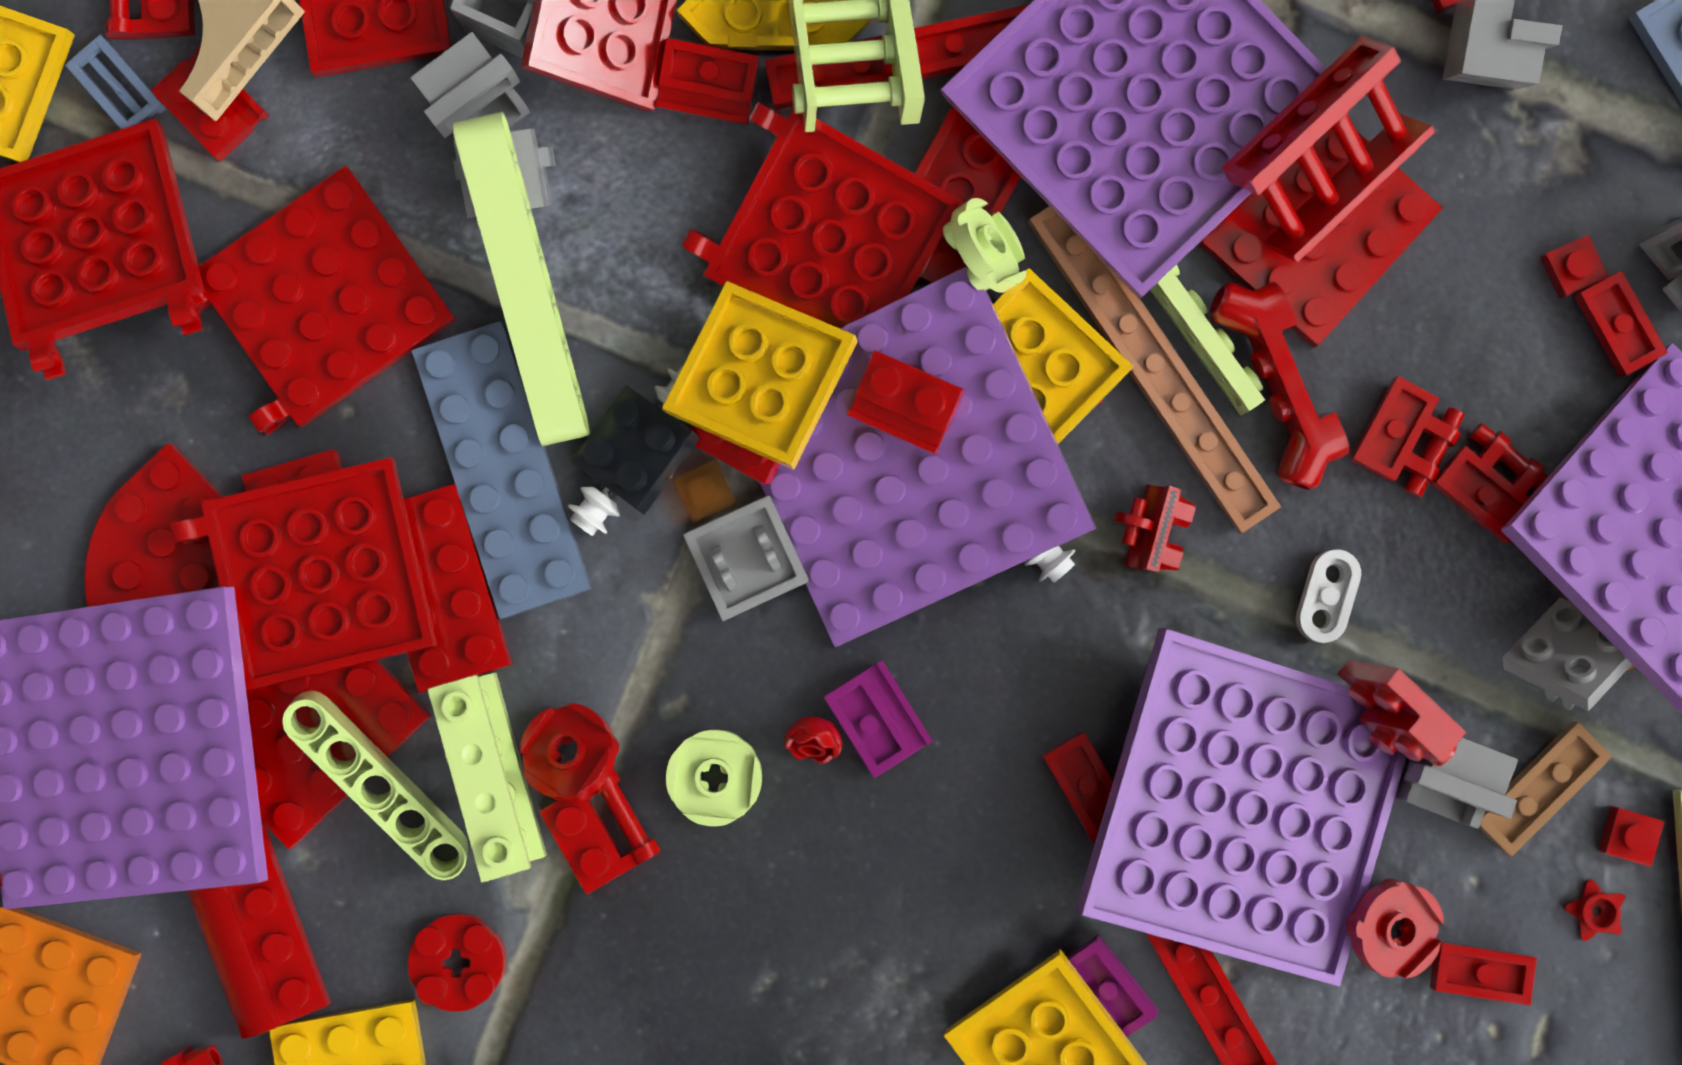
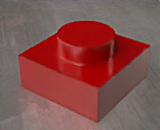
M1589 234L1540 257L1559 299L1609 277Z
M1611 806L1599 851L1652 867L1665 821Z

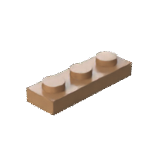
M1571 721L1510 782L1505 796L1518 800L1511 819L1485 811L1479 829L1505 855L1512 857L1613 756L1579 722Z

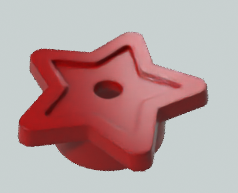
M1589 879L1585 882L1581 898L1566 903L1564 910L1579 920V935L1583 941L1590 940L1598 932L1620 935L1622 933L1619 923L1621 919L1620 907L1626 897L1622 893H1604L1594 880ZM1594 907H1599L1600 913L1595 916L1592 910Z

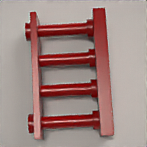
M1361 36L1222 167L1229 182L1258 196L1262 193L1280 224V227L1264 241L1269 249L1298 263L1435 133L1432 125L1401 113L1399 114L1383 82L1384 77L1401 62L1394 46ZM1367 94L1384 129L1364 146L1348 112ZM1332 127L1349 162L1330 179L1313 145ZM1297 160L1315 194L1295 212L1277 179Z

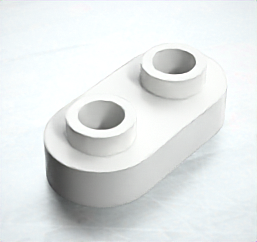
M1344 550L1325 551L1319 554L1311 563L1296 613V625L1299 632L1312 642H1332L1338 639L1347 627L1361 580L1359 562L1349 552ZM1330 565L1336 566L1340 572L1339 579L1335 583L1330 582L1326 577V570ZM1317 610H1321L1326 615V623L1321 628L1316 627L1312 621V616Z

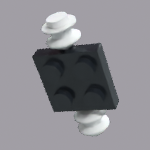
M681 366L677 373L670 368L667 369L672 379L667 387L658 385L654 387L657 397L662 403H665L683 366ZM627 385L571 460L572 463L600 482L598 487L602 492L595 487H581L580 490L585 499L580 506L568 504V507L575 512L570 520L592 536L598 529L605 534L607 533L603 521L608 515L620 516L617 503L611 500L610 496L612 498L619 496L645 515L699 441L698 435L673 416L667 414L662 409L663 405L661 403H658L656 406Z

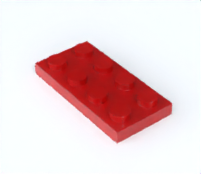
M953 106L915 172L919 177L962 200L961 205L972 198H980L986 201L988 204L982 207V209L987 211L990 216L998 211L1002 213L1021 178ZM944 235L919 280L928 285L967 266L958 250L954 249L947 242Z
M456 484L404 499L437 641V646L407 653L418 693L427 692L429 688L513 665L496 606Z

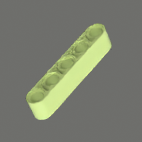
M306 691L297 695L284 712L282 720L284 731L289 738L430 876L439 880H448L459 875L465 867L468 853V841L464 833L328 697L316 691ZM303 706L314 708L320 714L321 723L314 727L302 725L296 718V709ZM337 741L348 742L355 749L356 757L349 761L338 760L331 753L330 745ZM375 775L382 776L389 782L391 789L385 794H373L366 788L365 779ZM405 810H416L422 814L425 822L418 828H408L399 820V814ZM439 844H450L457 849L459 855L452 861H441L435 857L433 849Z

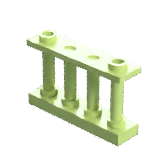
M787 0L799 82L798 84H792L793 109L795 114L803 113L805 132L815 131L817 107L890 102V106H898L901 125L920 123L925 96L909 0H847L803 4V0ZM877 18L878 23L886 24L887 34L882 35V40L809 45L806 23ZM883 60L884 64H892L893 76L888 78V82L824 87L814 86L812 65Z
M497 673L481 677L474 675L429 688L430 700L481 883L530 869V861L547 856L528 784L522 771L523 766Z

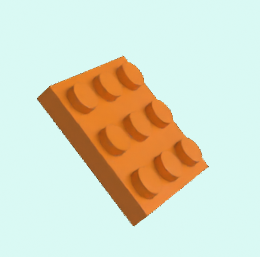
M3 906L0 907V1063L6 1065H100L142 953L21 908L5 909Z

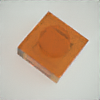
M716 459L673 479L693 523L737 503Z

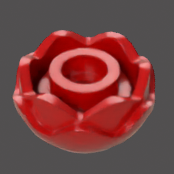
M802 717L789 726L784 736L785 749L790 750L795 759L804 760L812 758L819 764H825L832 758L837 759L843 744L841 735L835 725L828 720L818 717Z

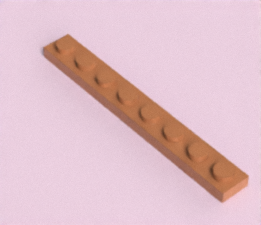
M1050 206L1029 219V226L1108 343L1133 365L1129 374L1238 534L1244 533L1281 508V505L1141 299L1121 281Z

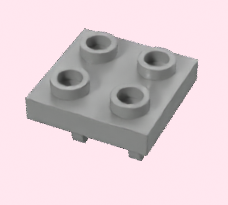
M770 495L683 534L722 621L728 620L809 582Z
M1561 597L1503 656L1504 670L1544 689L1547 699L1551 702L1560 697L1563 701V706L1567 710H1571L1577 705L1589 711L1632 665L1572 602Z

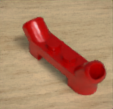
M1273 281L1253 291L1231 282L1225 284L1217 291L1212 301L1210 316L1213 322L1247 335L1254 351L1251 353L1252 365L1257 375L1261 379H1266L1272 394L1269 398L1271 410L1280 423L1284 422L1290 436L1277 469L1279 479L1306 490L1318 487L1327 464L1348 455L1349 444L1336 412L1316 414L1283 336V330L1299 324L1290 301L1281 286Z

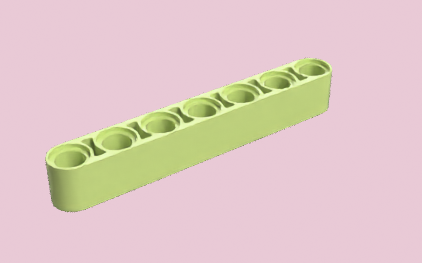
M498 112L453 123V132L540 443L542 446L589 436L590 429L584 402L506 117L503 112Z

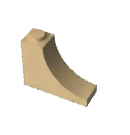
M198 0L203 21L201 48L195 66L179 92L206 115L217 121L304 14L305 11L294 0Z

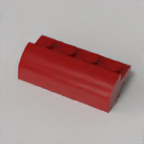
M264 823L262 824L268 880L252 884L186 890L241 1039H247L279 1027L281 1024L331 1004Z

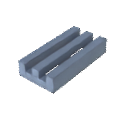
M101 34L65 64L120 129L151 120V117L157 112L161 115L167 110L151 92L147 84ZM103 51L148 102L143 108L96 56ZM88 62L134 113L129 120L82 68Z

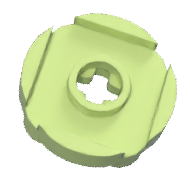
M972 198L953 211L951 221L943 226L944 236L947 242L960 253L968 267V278L977 290L984 289L986 291L991 288L996 292H1006L1021 283L1026 277V270L1019 273L1018 263L1025 259L1023 248L1013 228L999 211L990 216L987 211L982 209L988 203L980 198Z
M721 729L704 730L685 739L672 754L666 771V786L672 801L689 820L705 826L727 825L745 815L756 802L762 785L761 763L752 745L744 741L737 734ZM711 764L720 765L721 772L728 774V782L720 783L718 791L709 790V783L701 780L702 771H709Z

